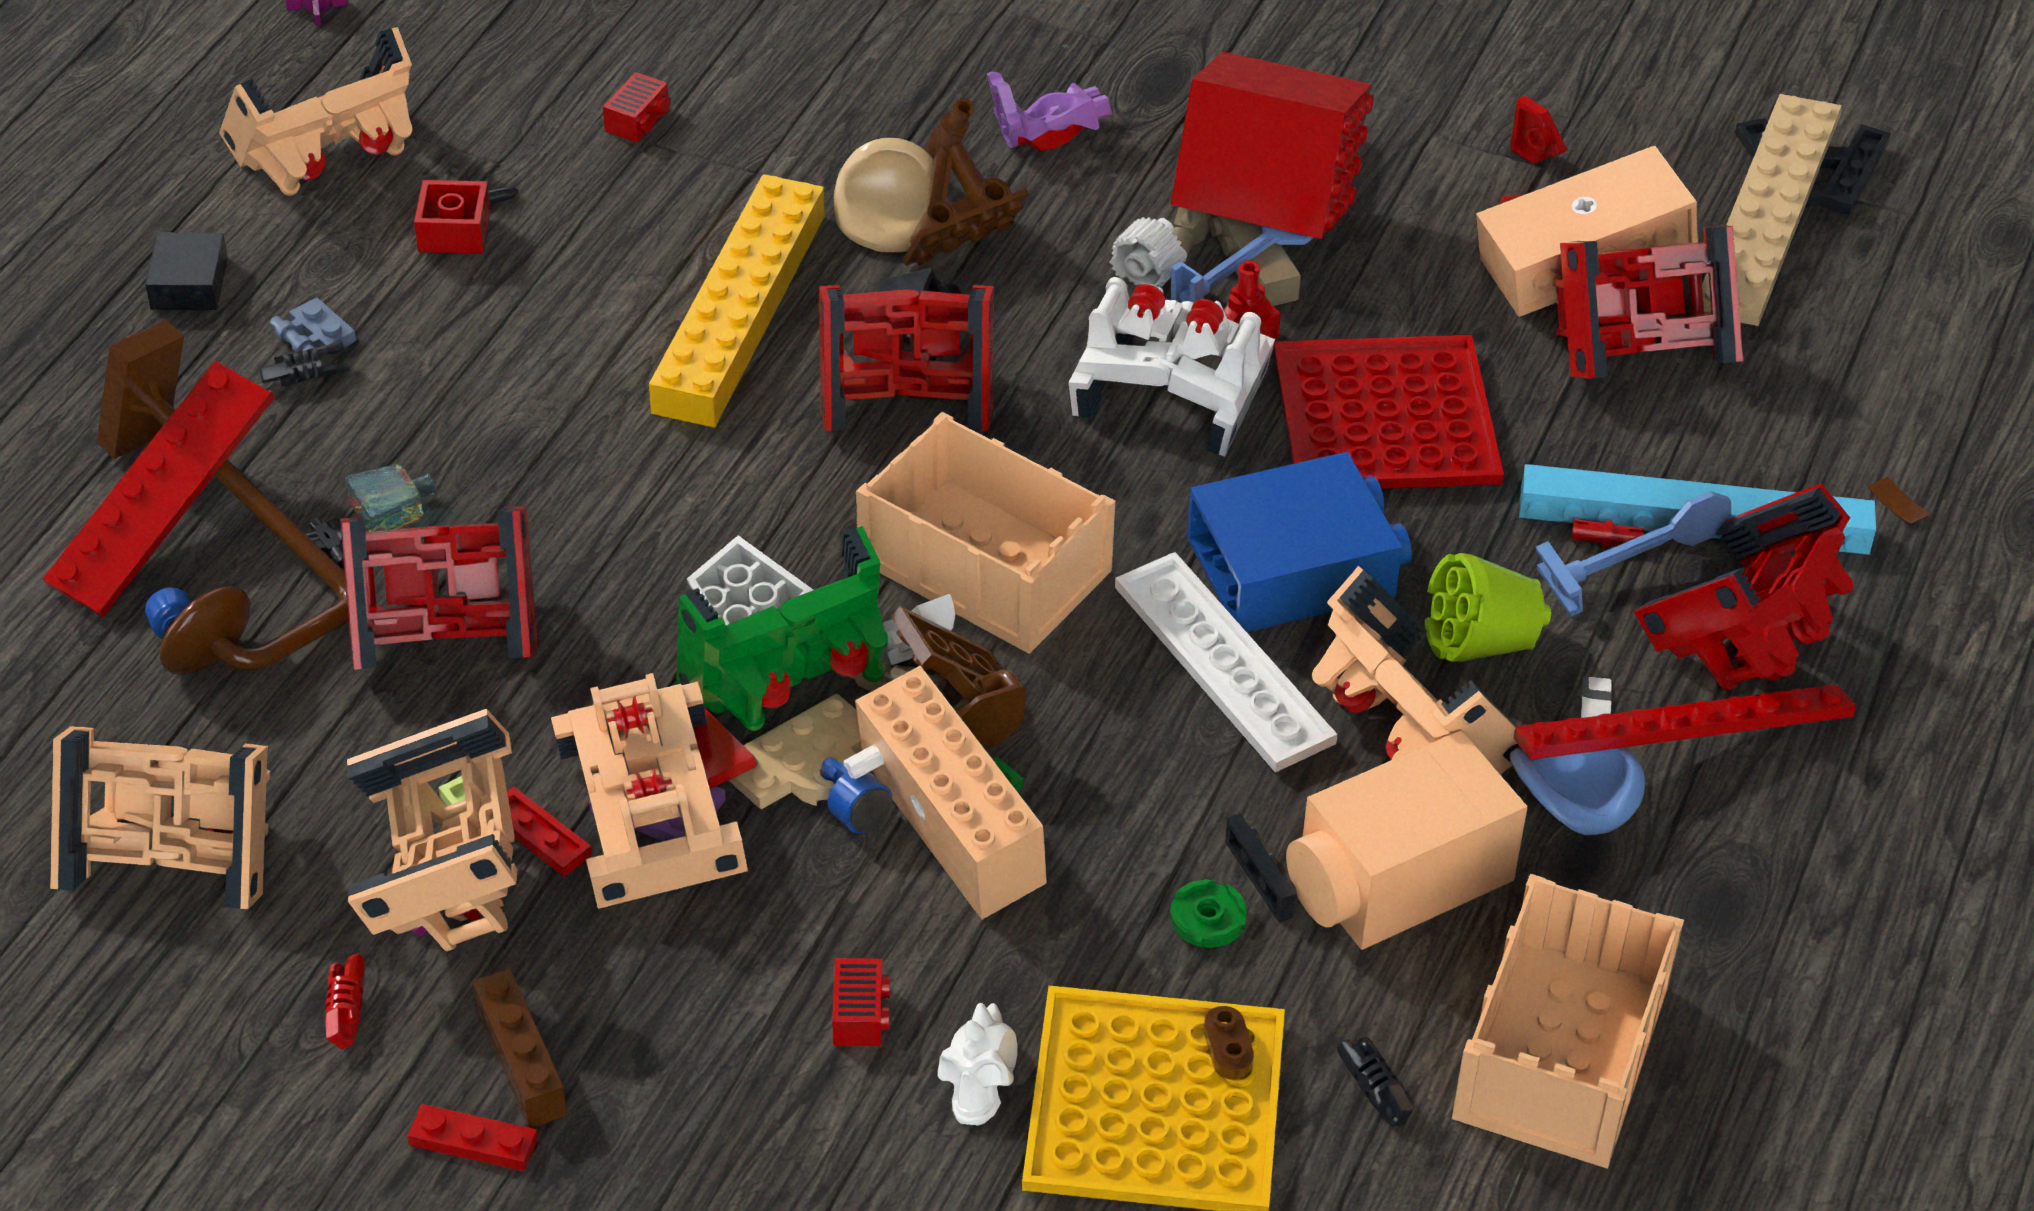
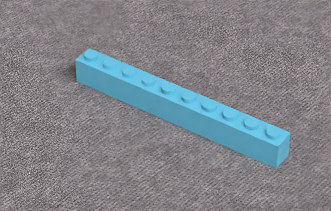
M1525 464L1521 485L1519 518L1573 523L1574 518L1604 523L1606 520H1612L1613 524L1643 527L1644 531L1652 532L1670 525L1671 520L1688 500L1710 491L1729 497L1731 500L1732 517L1797 492ZM1833 496L1851 517L1843 530L1845 539L1839 552L1870 555L1876 532L1875 501ZM1716 535L1713 538L1721 539L1723 535Z

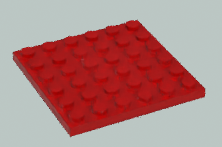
M1472 335L1274 342L1273 356L1292 464L1348 452L1362 477L1373 475L1378 480L1381 489L1503 484L1504 472Z

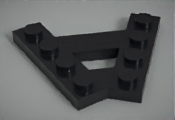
M1766 118L1737 123L1735 134L1752 158L1755 156L1768 124ZM1861 124L1849 147L1828 146L1820 168L1836 170L1828 183L1814 182L1805 208L1820 205L1833 211L1850 215L1887 148L1891 133Z

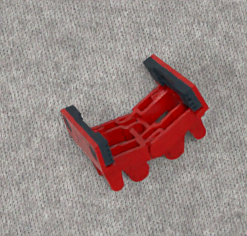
M1733 226L1703 227L1704 242L1604 253H1598L1597 241L1560 243L1563 278L1552 279L1553 286H1556L1559 328H1556V334L1568 337L1571 377L1591 379L1608 376L1606 357L1707 345H1712L1714 361L1721 363L1743 361ZM1701 273H1708L1711 312L1704 311ZM1682 275H1688L1691 313H1688V316L1666 318V316L1685 314ZM1636 289H1637L1638 311L1645 312V313H1637ZM1601 323H1616V324H1609V325L1599 326V324H1601Z
M840 285L819 286L821 417L825 431L846 430L845 400L895 397V393L905 396L968 400V428L971 430L988 431L993 416L994 286L973 285L970 295L921 291L920 296L918 291L909 289L842 295ZM845 331H854V355H863L882 361L855 363L847 351L844 350ZM960 331H968L970 333V350L966 352V355L959 363L930 360V356L960 355ZM903 334H910L911 351H903Z
M1820 483L1726 519L1716 534L1717 536L1723 535L1721 540L1723 542L1728 541L1725 545L1727 547L1732 546L1730 551L1732 553L1737 552L1735 556L1737 559L1743 557L1740 563L1746 569L1744 570L1742 567L1705 583L1649 601L1634 611V614L1656 652L1669 649L1679 659L1696 653L1714 676L1719 686L1724 690L1734 689L1738 683L1756 677L1774 681L1781 677L1790 676L1795 671L1796 657L1799 656L1791 637L1808 645L1816 640L1826 639L1830 632V623L1833 622L1827 597L1834 594L1845 595L1853 589L1851 577L1836 557L1845 539L1843 530L1851 517L1825 486ZM1791 550L1796 552L1794 557L1791 555ZM1728 638L1739 650L1734 657L1735 660L1745 666L1737 669L1733 668L1722 640Z
M527 506L503 508L497 512L498 523L452 525L451 527L441 525L365 532L363 517L340 519L351 657L354 670L377 668L375 645L432 640V638L507 636L509 658L531 657L538 651ZM506 557L509 596L499 601L468 602L471 599L501 597L498 558ZM384 565L387 605L419 606L387 609L377 605L373 566ZM445 568L448 595H439L437 569Z

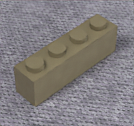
M1212 214L1208 221L1212 236H1216L1220 241L1226 257H1231L1262 234V225ZM1274 243L1251 259V261H1255L1260 265L1258 282L1265 287V297L1272 306L1299 299L1301 275L1281 245Z

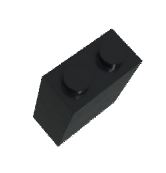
M157 232L145 284L150 310H217L228 260L223 233Z

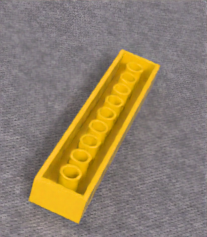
M762 175L649 382L651 414L713 428L716 427L825 217L824 187L777 176Z

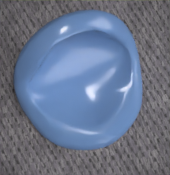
M1521 747L1514 749L1510 753L1511 763L1518 777L1530 793L1555 818L1577 833L1598 835L1611 832L1627 822L1642 802L1645 790L1644 771L1638 759L1626 747L1530 760Z

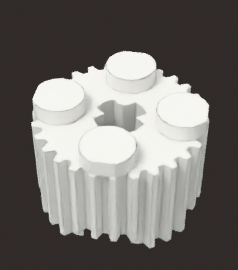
M1142 217L1134 221L1113 243L1112 249L1114 251L1112 254L1114 256L1109 263L1113 265L1112 270L1116 271L1115 275L1122 279L1124 277L1129 278V282H1134L1136 286L1149 283L1157 288L1162 287L1171 278V267L1179 261L1184 263L1187 258L1186 251L1180 246L1181 241H1177V235H1173L1174 227L1172 223L1165 218H1160L1156 221V219L1151 220L1149 217L1147 219Z

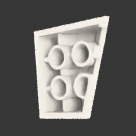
M740 536L734 538L687 578L691 589L699 588L700 594L703 593L705 600L709 601V606H713L714 611L718 613V618L721 617L725 625L771 606H775L777 609L785 601L813 591L812 588Z

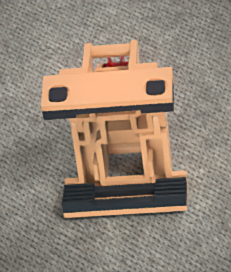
M487 709L347 759L349 779L353 780V783L357 784V787L361 788V791L365 792V795L369 796L373 803L387 799L392 845L398 851L394 857L391 875L387 876L386 873H382L349 885L348 902L373 935L389 929L397 934H401L423 926L445 951L455 949L458 943L492 931L501 933L508 929L506 916L500 908L503 907L501 898L507 896L508 887L516 884L518 869L514 863L511 864L513 854L511 843L514 842V830L501 757L511 754L512 750L509 733ZM461 770L465 800L446 806L428 782ZM432 819L442 827L436 834H434ZM445 910V915L448 918L451 917L459 921L470 919L471 923L450 929L439 911Z

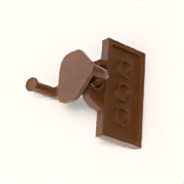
M902 606L895 610L890 617L898 627L896 631L898 637L911 647L914 652L912 658L918 666H921L925 671L931 669L938 672L943 679L950 682L963 696L953 709L979 743L985 746H995L1004 742L1024 720L1026 689L1018 677L1011 671L1003 670L989 649Z

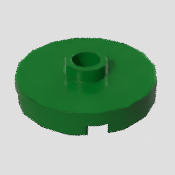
M1204 879L1190 882L1176 892L1171 903L1170 921L1173 930L1184 941L1195 946L1207 948L1225 946L1236 940L1245 929L1247 906L1244 898L1234 887L1226 883L1224 887L1215 884V880Z

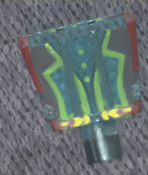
M399 464L345 476L349 502L358 517H363L365 528L368 532L404 529L421 520L423 517L421 499L436 493L435 485L429 474L411 480L403 466Z

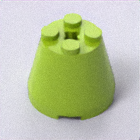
M1458 553L1456 555H1446L1436 566L1429 582L1427 592L1432 593L1433 597L1431 618L1425 619V629L1429 645L1439 659L1464 662L1516 651L1532 650L1540 636L1542 627L1547 626L1551 619V609L1549 605L1545 604L1541 584L1538 579L1527 577L1472 554Z

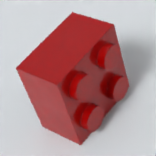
M422 180L414 220L418 252L483 254L491 213L487 181Z

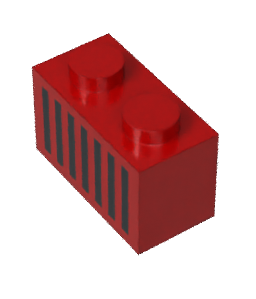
M635 72L603 106L605 132L638 142L646 132L651 131L656 121L668 112L671 103L670 97H668V83Z
M835 958L832 1018L833 1046H881V1030H889V1006H882V998H890V975H883L882 959Z

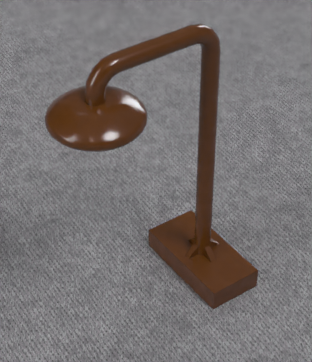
M167 319L109 347L97 443L113 459L150 442L176 410L173 405L184 336ZM228 459L214 476L338 595L339 601L332 607L260 647L246 649L236 644L241 638L250 616L251 603L247 593L238 587L224 586L206 592L189 604L175 618L162 639L160 661L164 669L172 674L185 675L198 672L219 660L230 667L240 670H259L278 662L349 621L345 572Z

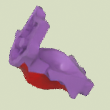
M993 71L987 73L995 105L993 108L994 114L999 122L1004 139L1010 148L1023 144L1040 151L1057 148L1069 142L1085 127L1094 130L1099 129L1098 120L1112 115L1108 97L1105 95L1101 96L1096 86L1082 90L1076 83H1072L1066 93L1055 92L1046 94L1033 103L1028 110L1022 111L1014 101L1010 85L1003 80L1002 75Z

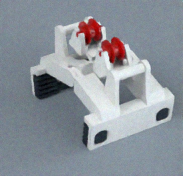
M1110 278L1106 284V293L1101 303L1089 316L1087 348L1069 380L1072 416L1092 419L1103 398L1101 393L1106 381L1152 386L1167 385V391L1217 412L1213 420L1206 450L1225 457L1266 374L1275 339L1260 333L1261 319L1255 313L1247 312L1243 314L1238 324L1227 319L1221 303L1218 301L1200 299L1194 303L1190 301L1179 303L1175 300H1165L1163 289L1149 283L1138 285L1133 291V296L1129 298L1126 283L1121 278ZM1135 335L1147 340L1150 337L1160 338L1159 342L1147 341L1145 346L1131 345ZM1210 354L1222 357L1216 370L1193 360Z

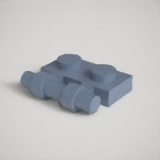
M317 297L289 311L291 321L283 320L280 316H275L270 321V326L275 329V335L283 342H289L295 353L341 341L343 347H346L356 341L355 330Z

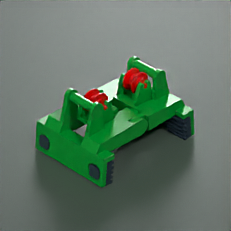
M863 526L842 532L840 555L844 561L843 580L791 598L777 609L775 606H771L725 625L724 620L721 617L718 618V613L714 611L713 606H709V601L705 600L703 593L700 594L699 588L680 596L678 605L677 685L698 682L704 708L709 713L719 714L729 710L741 721L744 727L751 731H756L765 724L762 706L777 708L784 705L789 699L790 687L799 684L804 677H807L809 680L832 670L841 677H854L862 673L865 680L869 682L880 681L884 677L885 671L882 663L883 649L886 648L888 643V636L884 629L878 606L881 562Z

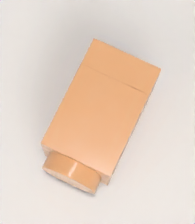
M1460 730L1307 797L1303 837L1292 841L1288 845L1286 852L1289 877L1295 886L1297 897L1301 904L1318 924L1324 927H1332L1340 923L1359 948L1363 950L1514 881L1528 806L1465 733Z

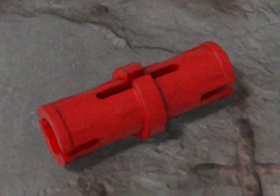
M1574 518L1571 540L1602 544L1603 548H1609L1610 545L1618 546L1644 535V528L1613 524L1612 520H1606L1604 523Z

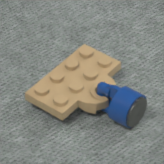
M837 693L743 745L755 756L756 767L728 780L760 809L765 808L791 792L803 802L817 806L818 800H827L830 813L854 833H866L879 826L887 817L892 805L890 789L871 772L854 779L849 776L843 764L844 760L859 753L862 749L857 710Z

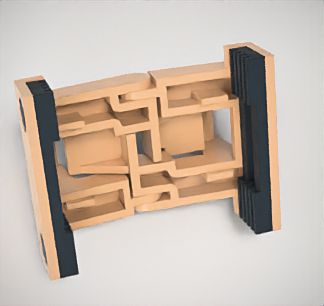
M70 726L53 739L50 889L74 891L80 883H83L86 878L91 876V861L151 865L155 861L157 865L225 874V907L249 909L263 894L264 840L268 834V824L265 823L266 784L270 780V771L267 769L268 746L245 743L235 754L199 749L188 751L186 748L178 746L94 741V728ZM91 781L105 782V807L90 815ZM172 796H174V817H171ZM189 818L200 819V827H203V828L232 830L233 832L230 833V834H227V833H220V832L200 830V829H199V821L188 820V819H189ZM124 819L134 823H121L120 821Z

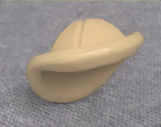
M900 138L875 139L856 149L841 168L834 190L835 218L842 233L855 243L878 252L908 251L911 246L910 237L926 210L934 159L922 147Z

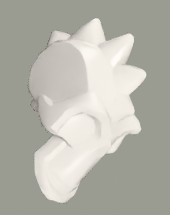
M983 1003L977 1004L972 1020L967 1021L966 1024L959 1028L954 1034L951 1046L943 1050L940 1056L938 1077L942 1081H949L954 1084L952 1111L960 1124L979 1126L987 1122L995 1115L1001 1104L997 1086H1009L1014 1080L1013 1070L1017 1059L1016 1034L1007 1024L1003 1023L1001 1013L994 1003L990 1004L987 1008Z

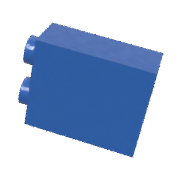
M1348 452L1190 487L1187 539L1220 603L1246 632L1333 612V608L1327 603L1328 600L1358 566L1373 577L1391 597H1396L1399 568L1402 565L1409 564L1412 558L1411 543L1405 527L1401 523L1390 525L1383 514L1384 497L1378 480L1373 475L1362 477Z

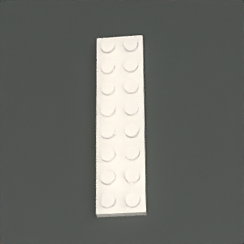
M1176 552L1115 578V588L1274 772H1278L1336 744L1337 733Z

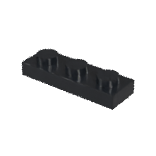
M1241 813L1228 817L1225 836L1226 845L1278 922L1293 918L1294 901L1297 900V892L1293 882L1290 879L1284 878L1273 853L1267 852L1261 844L1256 828L1253 825L1249 826Z

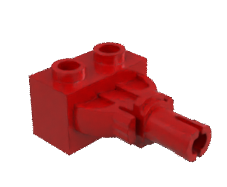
M1245 261L1244 265L1241 263L1238 266V284L1231 288L1228 305L1223 310L1227 319L1238 324L1243 314L1247 312L1257 314L1261 319L1260 333L1276 340L1279 338L1281 312L1271 305L1265 297V287L1258 282L1260 265L1255 261Z

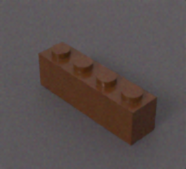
M509 968L473 980L476 1010L527 1127L533 1128L567 1116L564 1087L511 969Z

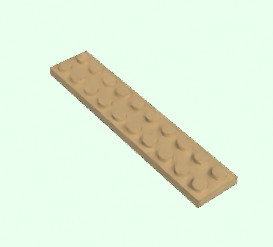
M1779 94L1726 224L1727 226H1733L1741 323L1759 326L1837 126L1842 105ZM1707 273L1702 284L1704 311L1711 312L1709 275Z

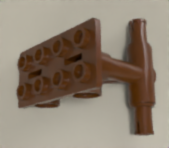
M960 98V101L957 99L953 104L952 110L943 114L937 127L930 133L931 138L924 149L934 159L926 210L910 237L911 246L902 260L905 266L915 262L918 265L924 264L937 253L942 251L945 254L950 253L960 247L961 243L969 240L977 242L984 238L988 232L995 229L998 231L1006 230L1014 224V218L1024 208L1023 204L1029 195L1026 188L1012 193L1008 185L1000 178L982 177L961 142L969 129L968 119L974 112V105L967 98ZM952 169L964 189L963 195L965 198L950 204L946 201Z

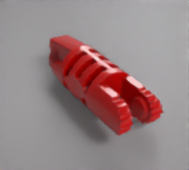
M353 954L346 958L345 967L340 963H334L330 965L328 992L324 1014L326 1038L341 1050L354 1044L358 1024L361 1019L365 961L362 955Z

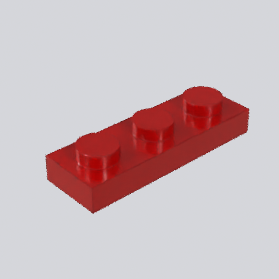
M514 786L507 791L514 839L555 871L565 877L592 856L591 845Z
M421 1104L407 1139L409 1146L525 1171L538 1141L537 1129Z

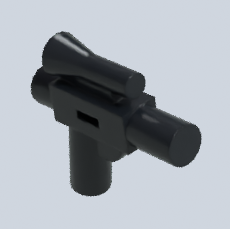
M314 518L309 524L313 532L306 533V535L343 569L344 560L341 546L340 519L333 518L328 523H324L321 518Z

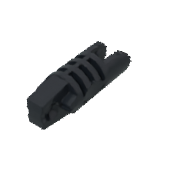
M341 341L274 357V365L259 369L261 381L264 384L280 380L281 386H287L350 371L348 362H337L324 367L321 364L320 356L339 353L344 350L343 343Z
M1359 1038L1357 1044L1350 1039L1337 1043L1339 1056L1360 1088L1363 1089L1366 1097L1369 1098L1372 1106L1378 1110L1392 1127L1404 1125L1407 1118L1411 1115L1413 1107L1403 1090L1402 1084L1397 1080L1396 1075L1391 1071L1390 1066L1385 1062V1059L1370 1038Z

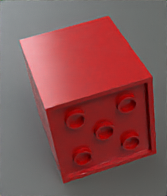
M1221 52L1191 81L1171 205L1322 239L1329 230H1333L1335 222H1340L1342 214H1346L1348 207L1353 206L1357 188L1352 187L1354 175H1359L1362 165V157L1358 156L1360 144H1365L1368 134V126L1364 125L1366 113H1371L1374 103V95L1370 94L1371 84L1233 53Z

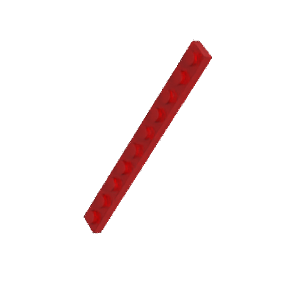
M1827 684L1814 688H1797L1791 691L1730 697L1714 701H1699L1697 703L1676 706L1667 705L1665 707L1645 710L1636 709L1630 712L1601 714L1584 718H1568L1566 720L1545 723L1536 722L1530 725L1516 726L1514 740L1530 760L1848 718L1853 717L1856 704L1838 685Z

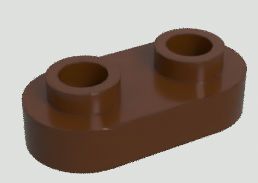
M1218 1006L1211 1009L1205 1017L1204 1035L1213 1067L1220 1076L1226 1079L1236 1080L1244 1078L1252 1070L1254 1057L1244 1017L1238 1010L1229 1006ZM1233 1052H1236V1053H1238L1239 1055H1230V1054L1233 1053Z

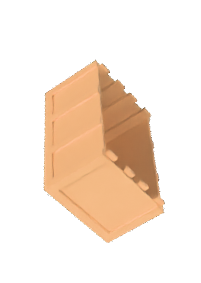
M941 412L934 419L933 425L922 435L918 436L881 473L876 475L868 484L864 483L856 491L857 528L863 526L881 562V574L929 600L950 594L956 615L1030 654L1112 571L1115 500L1105 495L1099 496L1062 477L1063 474L1053 468L1047 469L1006 448L1004 443L994 438L990 440L953 421L952 416Z
M1530 874L1525 888L1522 908L1515 927L1510 926L1502 962L1493 986L1488 985L1484 995L1481 1016L1472 1040H1467L1463 1051L1452 1119L1608 1169L1668 990L1684 920L1659 913L1652 914L1633 908V905L1616 900L1612 902L1602 899L1596 894L1580 889L1576 891L1556 885V882Z

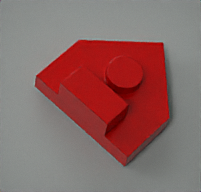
M1525 95L1517 99L1510 150L1532 164L1566 152L1568 149L1549 111Z

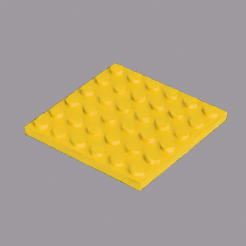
M1048 986L1023 1171L1022 1191L1213 1211H1269L1285 1009ZM1229 1006L1235 1008L1244 1017L1254 1052L1252 1070L1244 1078L1236 1080L1226 1079L1220 1076L1213 1067L1204 1035V1023L1206 1014L1215 1007ZM1233 1052V1053H1231L1230 1055H1239V1054L1236 1053V1052Z

